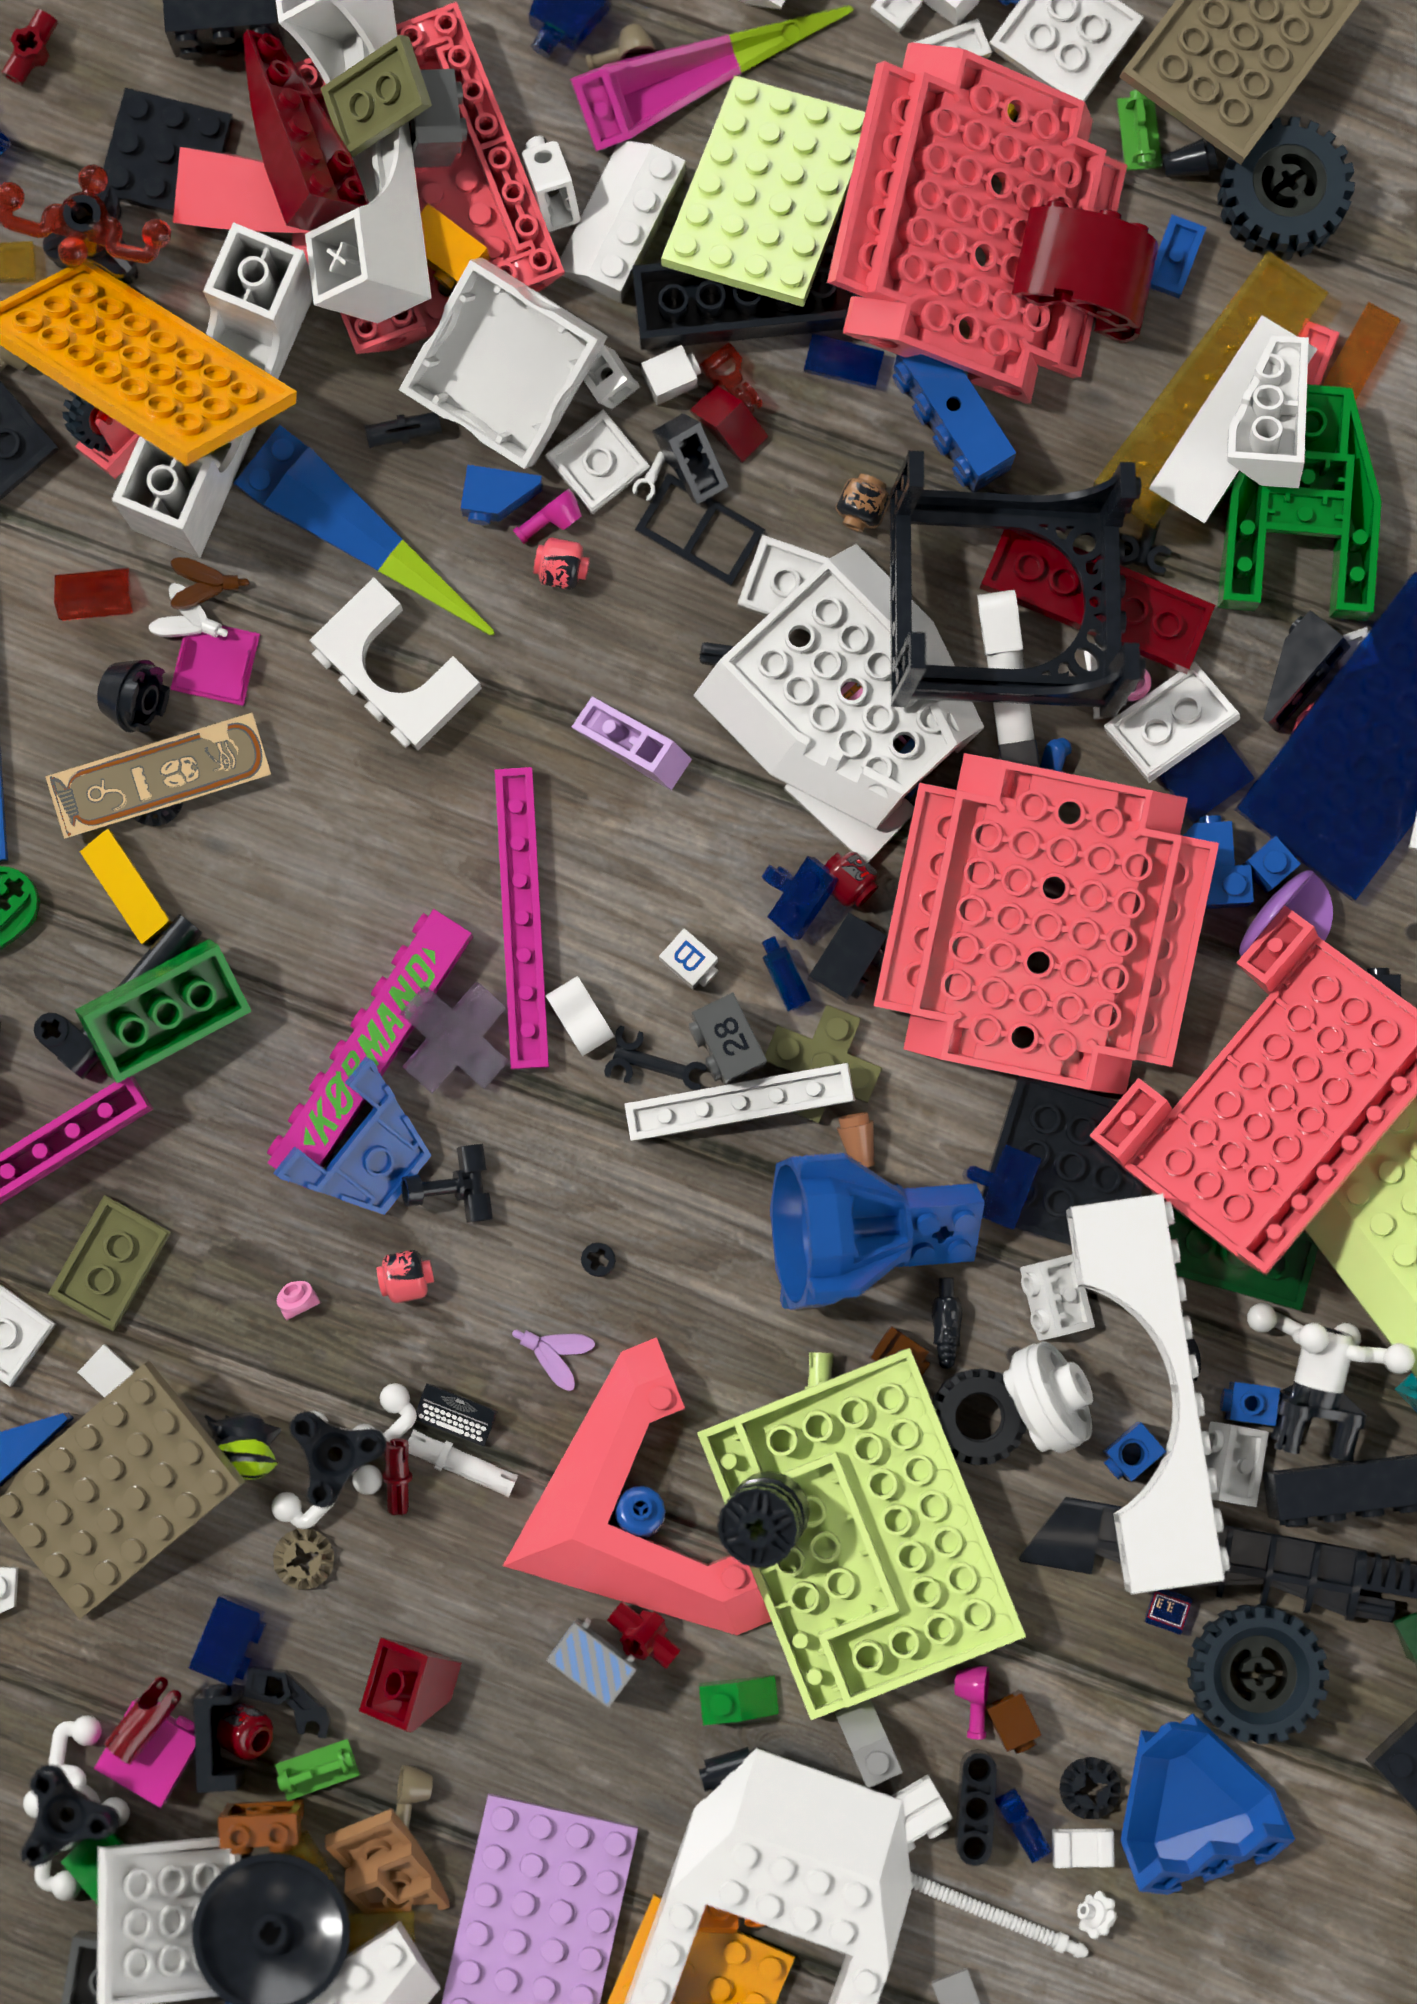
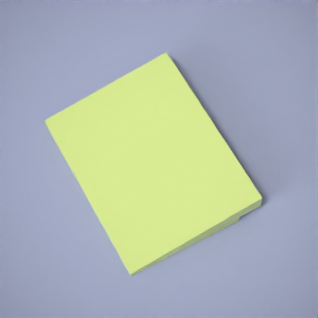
M910 1348L697 1432L725 1503L743 1480L755 1473L767 1471L788 1476L798 1483L807 1496L810 1510L808 1525L788 1556L774 1566L761 1568L750 1566L811 1720L844 1707L848 1708L1026 1637ZM757 1519V1528L763 1530L764 1521Z

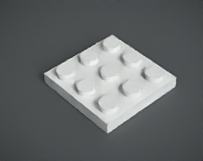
M1020 0L989 42L991 50L1036 81L1086 101L1141 25L1144 17L1119 0Z

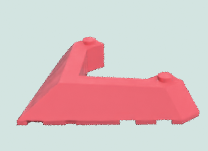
M657 1337L620 1353L503 1566L726 1633L739 1635L771 1622L750 1566L740 1563L730 1555L707 1564L648 1538L645 1539L630 1534L609 1522L649 1424L685 1409Z

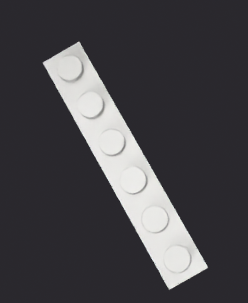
M843 1063L630 1102L624 1105L630 1140L639 1141L855 1101L849 1064Z

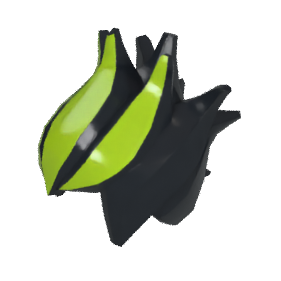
M252 1412L236 1414L231 1417L225 1415V1419L222 1420L214 1419L207 1414L204 1416L209 1429L212 1431L213 1436L211 1438L244 1480L262 1478L278 1464L269 1445L281 1433V1428L264 1423L263 1418L259 1414Z

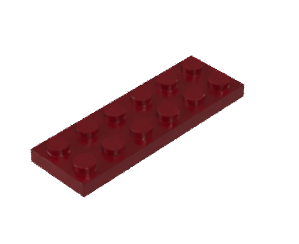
M1004 529L979 589L989 593L1015 589L1018 605L1079 630L1084 614V597L1078 575L1068 559L1056 547L1038 536L1023 531ZM1073 546V550L1075 551V553L1079 555H1085L1089 553L1085 550ZM1096 559L1086 563V571L1089 574L1094 575L1097 573L1096 571L1093 572V567L1097 562ZM1120 565V575H1124L1126 578L1124 598H1121V611H1126L1127 616L1125 633H1121L1122 645L1124 642L1139 643L1141 656L1187 674L1216 605ZM1091 599L1089 601L1091 606L1097 607V600ZM1093 631L1088 632V634L1093 636L1097 634Z

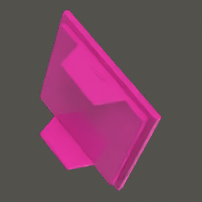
M222 625V628L228 631L226 637L220 635L213 637L203 632L183 636L170 690L244 706L260 634Z

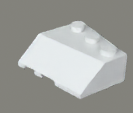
M401 1921L347 1954L343 1967L335 1981L319 1998L310 2004H428L441 1987Z

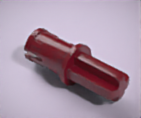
M398 1438L390 1439V1442L387 1441L385 1451L386 1466L385 1472L382 1474V1480L387 1484V1509L391 1515L407 1514L409 1507L408 1483L413 1479L408 1463L409 1442Z

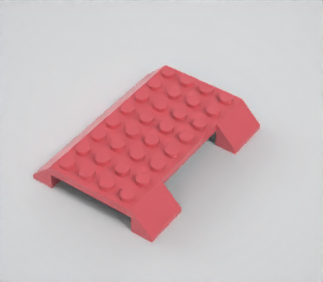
M1287 906L1281 909L1236 962L1269 996L1172 1109L1167 1099L1138 1078L1089 1135L1137 1180L1155 1194H1163L1165 1202L1171 1201L1172 1207L1239 1260L1265 1275L1417 1096V1008L1318 937L1315 927Z

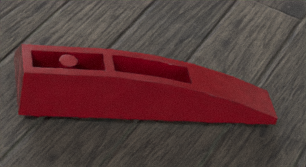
M246 30L243 35L246 75L257 141L265 170L286 226L312 231L354 209L367 205L369 200L349 150L279 38L268 33L261 34Z

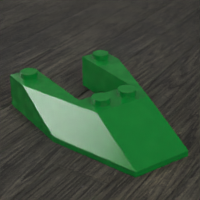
M1307 384L1305 455L1299 488L1261 486L1239 470L1230 492L1217 608L1255 611L1260 605L1266 532L1335 538L1329 618L1366 621L1374 613L1382 501L1352 388Z

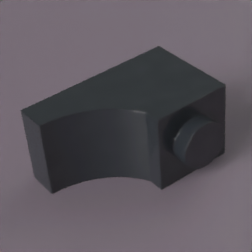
M682 413L652 431L666 463L676 472L692 502L698 505L729 487L699 421Z

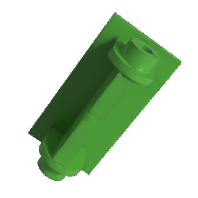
M1133 90L1130 92V97L1117 99L1124 164H1127L1126 171L1162 168L1155 103L1139 91Z
M348 1738L275 1764L279 1775L277 1782L281 1792L284 1791L287 1801L360 1775Z

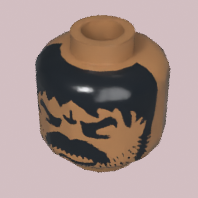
M860 474L858 478L847 480L836 504L838 514L844 518L842 524L860 533L864 531V528L872 529L878 527L890 503V495L885 490L886 484L866 474Z

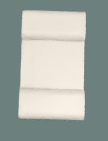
M1111 1828L1052 1829L1053 1866L1055 1868L1115 1867L1114 1831Z

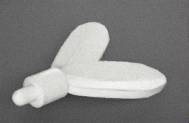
M176 583L169 586L171 600L177 592L186 587ZM200 604L188 609H178L183 616L159 618L148 627L151 633L160 637H180L202 632L213 637L218 635L226 637L228 635V631L222 628L221 623L207 618Z

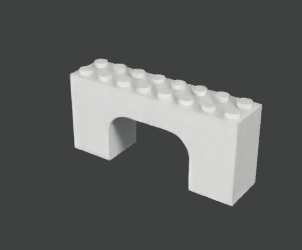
M233 222L203 290L210 306V319L206 335L278 379L313 299L309 265L304 251ZM257 426L188 466L139 436L112 498V502L131 530L200 558Z

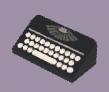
M426 1383L416 1410V1420L478 1445L485 1446L498 1411Z

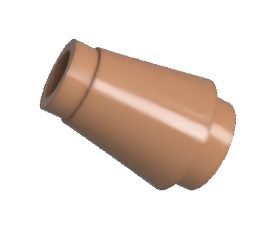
M868 1112L853 1113L839 1117L840 1127H837V1131L847 1155L867 1168L874 1166V1121L869 1120Z

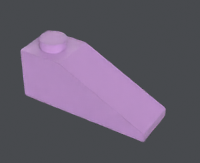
M591 697L572 725V728L584 737L670 790L673 789L692 760L671 739L594 697Z

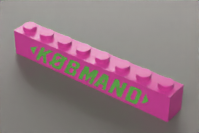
M435 909L431 911L429 916L425 913L420 916L412 929L416 936L409 947L403 944L395 954L391 964L395 965V968L388 979L382 976L371 992V996L375 997L367 1010L361 1008L352 1020L350 1027L354 1031L345 1042L341 1039L333 1049L329 1057L333 1060V1063L326 1074L320 1071L312 1081L308 1089L312 1092L311 1097L305 1106L301 1103L296 1106L288 1119L292 1126L284 1137L278 1135L267 1151V1154L271 1156L267 1162L269 1165L277 1169L295 1146L320 1167L323 1168L366 1103V1100L348 1087L345 1082L365 1057L370 1058L376 1064L380 1075L383 1077L473 939L471 932Z

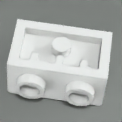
M1073 1254L1020 1268L1022 1289L1027 1295L1031 1311V1325L1039 1341L1095 1327L1086 1288L1077 1285Z
M1210 1422L1208 1436L1211 1454L1205 1455L1207 1469L1214 1471L1217 1493L1211 1494L1212 1499L1257 1507L1268 1431Z

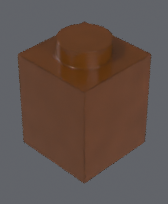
M1020 1690L986 1705L987 1713L1007 1752L1014 1749L1015 1753L1019 1754L1036 1745L1035 1739L1042 1736Z

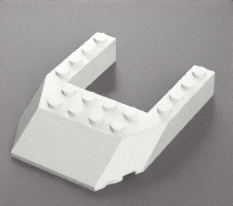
M756 1748L743 1760V1763L735 1771H732L706 1799L704 1798L694 1808L624 2004L671 2003L706 1904L846 1953L829 2004H877L891 1966L912 1890L902 1800Z

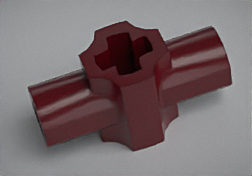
M37 9L27 27L15 29L10 38L14 50L1 72L5 78L17 85L23 86L34 67L45 65L50 56L46 49V44L58 24L55 17L41 9Z
M621 1601L606 1620L623 1634L619 1639L623 1646V1651L628 1656L631 1654L635 1659L645 1661L650 1656L663 1668L667 1669L681 1651L678 1646L665 1637V1634L669 1631L665 1626V1619L655 1611L647 1612L643 1610L638 1615Z

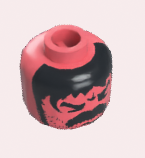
M549 538L544 545H538L533 574L539 575V580L543 585L572 590L577 586L579 579L586 580L590 558L583 557V547L580 543Z
M416 1250L387 1255L383 1258L382 1266L376 1268L381 1294L383 1297L388 1296L393 1303L424 1298L428 1292L427 1284L434 1282L430 1260L423 1261L420 1253Z

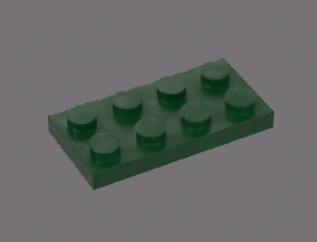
M1172 1207L1174 1224L1168 1226L1170 1240L1177 1239L1180 1253V1262L1174 1264L1176 1276L1301 1311L1318 1247L1308 1234L1301 1232L1265 1275L1239 1260Z

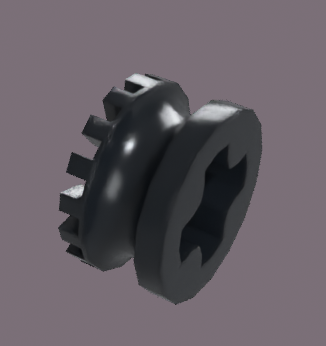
M592 1243L582 1252L581 1264L584 1270L592 1276H606L615 1267V1254L606 1244ZM600 1249L605 1250L604 1258L609 1261L606 1267L599 1266L597 1271L591 1268L593 1262L588 1259L591 1252L597 1254Z

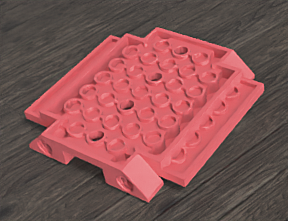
M911 42L907 45L902 68L886 61L877 63L827 281L829 284L862 296L850 298L843 334L902 357L923 354L967 371V377L975 385L1025 404H1030L1038 373L1037 365L1072 379L1081 377L1094 317L1065 303L1037 306L1011 293L1030 207L1046 206L1048 201H1060L1066 203L1069 208L1098 213L1103 209L1116 212L1118 210L1127 164L1106 156V149L1088 142L1093 120L1085 101L962 48ZM1009 103L1014 105L1018 113L1016 122H1013L1008 116L1007 108ZM993 175H996L1002 184L1000 194H997L992 188L991 180ZM977 247L982 248L986 255L984 266H981L976 260L975 252ZM962 319L970 327V334L967 339L961 335L959 330V324Z
M966 753L963 756L957 790L919 783L874 1002L876 1007L910 1013L903 1049L955 1063L1087 1090L1122 1095L1127 1091L1133 1060L1172 1067L1219 843L1180 835L1188 798ZM1068 801L1076 803L1080 808V817L1073 824L1063 823L1058 816L1059 807ZM1049 877H1059L1065 884L1063 895L1057 899H1050L1043 892V884ZM1037 951L1044 952L1049 958L1048 969L1039 974L1031 972L1027 966L1028 957ZM1020 1026L1029 1027L1034 1033L1032 1044L1026 1048L1017 1047L1012 1042V1033Z

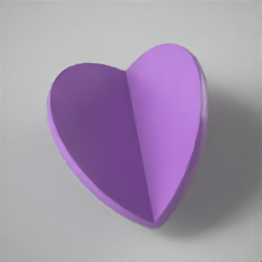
M1307 870L1293 877L1263 906L1242 939L1239 949L1241 957L1284 906H1287L1313 925L1318 937L1324 941L1326 940L1333 919L1332 900L1325 884L1314 871Z

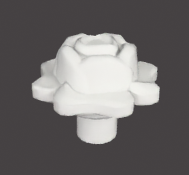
M1097 1891L1094 1896L1087 1895L1084 1903H1081L1077 1909L1078 1917L1082 1919L1079 1923V1929L1086 1931L1090 1938L1093 1939L1098 1938L1100 1934L1107 1935L1117 1917L1114 1911L1115 1901L1107 1898L1102 1891Z

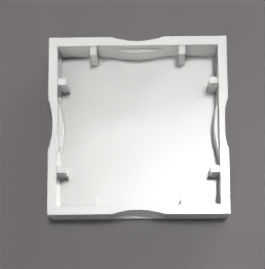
M482 257L471 259L444 307L438 327L427 342L423 344L399 390L442 418L464 426L479 441L523 469L535 465L608 336Z

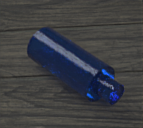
M775 936L763 941L762 945L767 955L762 957L787 1012L810 1003L812 999L787 946L780 948Z

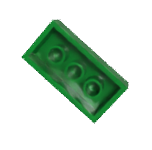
M210 939L75 1009L108 1076L116 1083L125 1080L252 1012L219 945Z

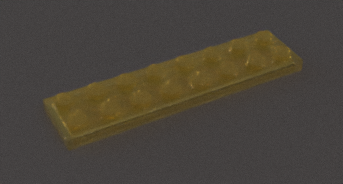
M1268 251L1094 481L1093 486L1111 479L1120 462L1135 463L1136 476L1141 477L1142 487L1140 498L1134 501L1131 513L1152 528H1155L1172 503L1149 490V487L1261 315L1298 337L1326 300L1329 292Z

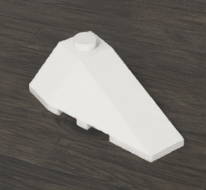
M1270 336L1256 366L1254 376L1248 389L1245 390L1241 404L1229 425L1227 462L1261 486L1299 488L1305 455L1308 337Z

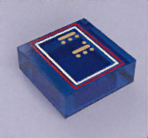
M1168 1589L1154 1590L1143 1622L1181 1635L1193 1598Z

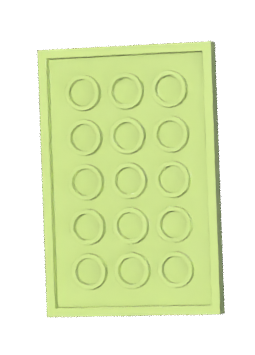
M734 75L661 257L662 266L804 307L848 192L866 112Z

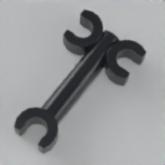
M1155 474V475L1152 477L1151 482H1150V485L1152 484V482L1154 481V479L1156 478V476H1157L1158 474ZM1150 490L1153 498L1139 543L1130 535H1122L1120 540H1124L1125 545L1131 548V554L1124 556V561L1120 565L1134 563L1138 566L1147 567L1148 571L1155 576H1163L1166 568L1156 565L1154 557L1161 555L1169 558L1172 550L1163 545L1154 548L1153 546L1167 500Z
M618 1027L615 1033L618 1045L616 1046L613 1059L605 1066V1077L610 1078L612 1069L616 1066H622L626 1070L624 1083L628 1084L633 1076L631 1065L681 1079L690 1090L696 1091L701 1089L700 1084L691 1082L689 1074L695 1069L706 1072L707 1066L697 1061L683 1065L636 1051L643 1043V1032H638L637 1038L633 1043H626L622 1039L625 1027Z

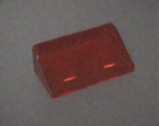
M129 568L55 575L54 604L58 619L73 620L131 614L133 612Z

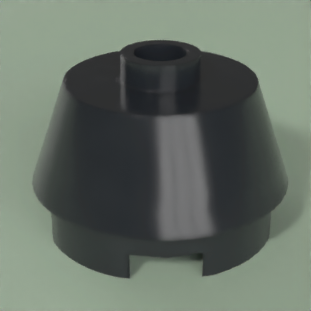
M150 660L113 663L104 672L98 686L97 703L100 711L125 732H149L152 730L149 724L156 715L161 717L164 715L168 704L170 687L163 685L162 677L165 670L155 666Z

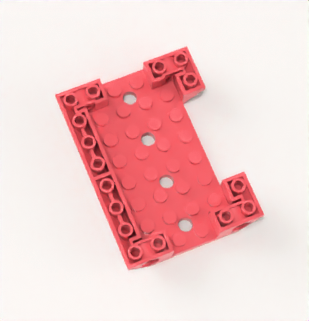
M457 2L396 24L397 36H409L420 70L454 69L456 82H461L463 89L462 105H459L460 118L466 119L467 140L462 142L461 152L457 153L451 166L415 168L420 212L429 203L486 246L490 255L488 260L490 263L539 293L564 275L565 271ZM311 58L294 63L332 123L321 91V87L326 84ZM427 266L432 298L380 323L340 313L356 354L393 351L433 335L449 297L440 294L439 286L441 283L434 278L435 271Z

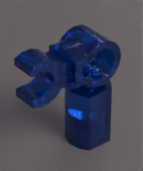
M1015 1787L995 1799V1803L1007 1823L1014 1824L1011 1829L1032 1863L1037 1862L1053 1851L1033 1817L1026 1815L1029 1811Z

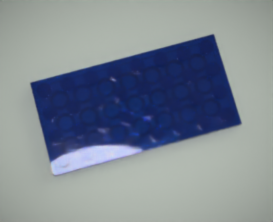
M1416 572L1409 576L1234 809L1271 839L1277 836L1294 857L1351 901L1357 900L1413 825L1417 812Z

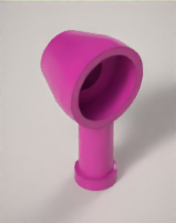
M568 488L520 527L514 528L513 531L521 542L526 544L531 536L549 522L564 531L578 520L582 515L574 494Z
M974 1666L956 1672L955 1695L971 1702L969 1730H967V1737L970 1739L980 1740L986 1738L984 1728L989 1691L988 1666Z

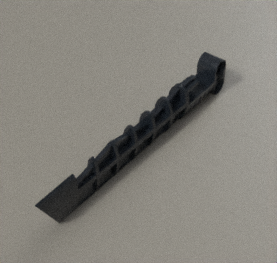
M1065 1497L1021 1553L1019 1560L1024 1563L1090 1575L1092 1574L1095 1554L1121 1564L1113 1513L1121 1509L1122 1506ZM1223 1525V1532H1217L1219 1546L1226 1548L1229 1561V1570L1223 1571L1224 1580L1182 1586H1217L1216 1597L1222 1598L1225 1585L1261 1584L1259 1605L1265 1606L1271 1585L1304 1599L1303 1613L1309 1614L1312 1603L1343 1615L1346 1621L1352 1622L1356 1616L1392 1623L1395 1614V1600L1360 1594V1590L1366 1589L1417 1599V1565L1410 1564V1559L1406 1557L1403 1562H1398L1395 1555H1391L1387 1560L1382 1559L1381 1553L1378 1552L1374 1557L1367 1556V1550Z

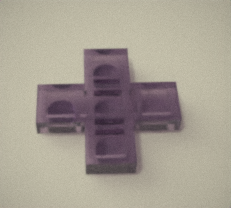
M478 982L473 984L453 1009L428 987L423 986L402 1010L400 1015L420 1032L426 1040L402 1068L432 1094L456 1066L478 1086L485 1089L509 1061L482 1037L505 1011L506 1007Z

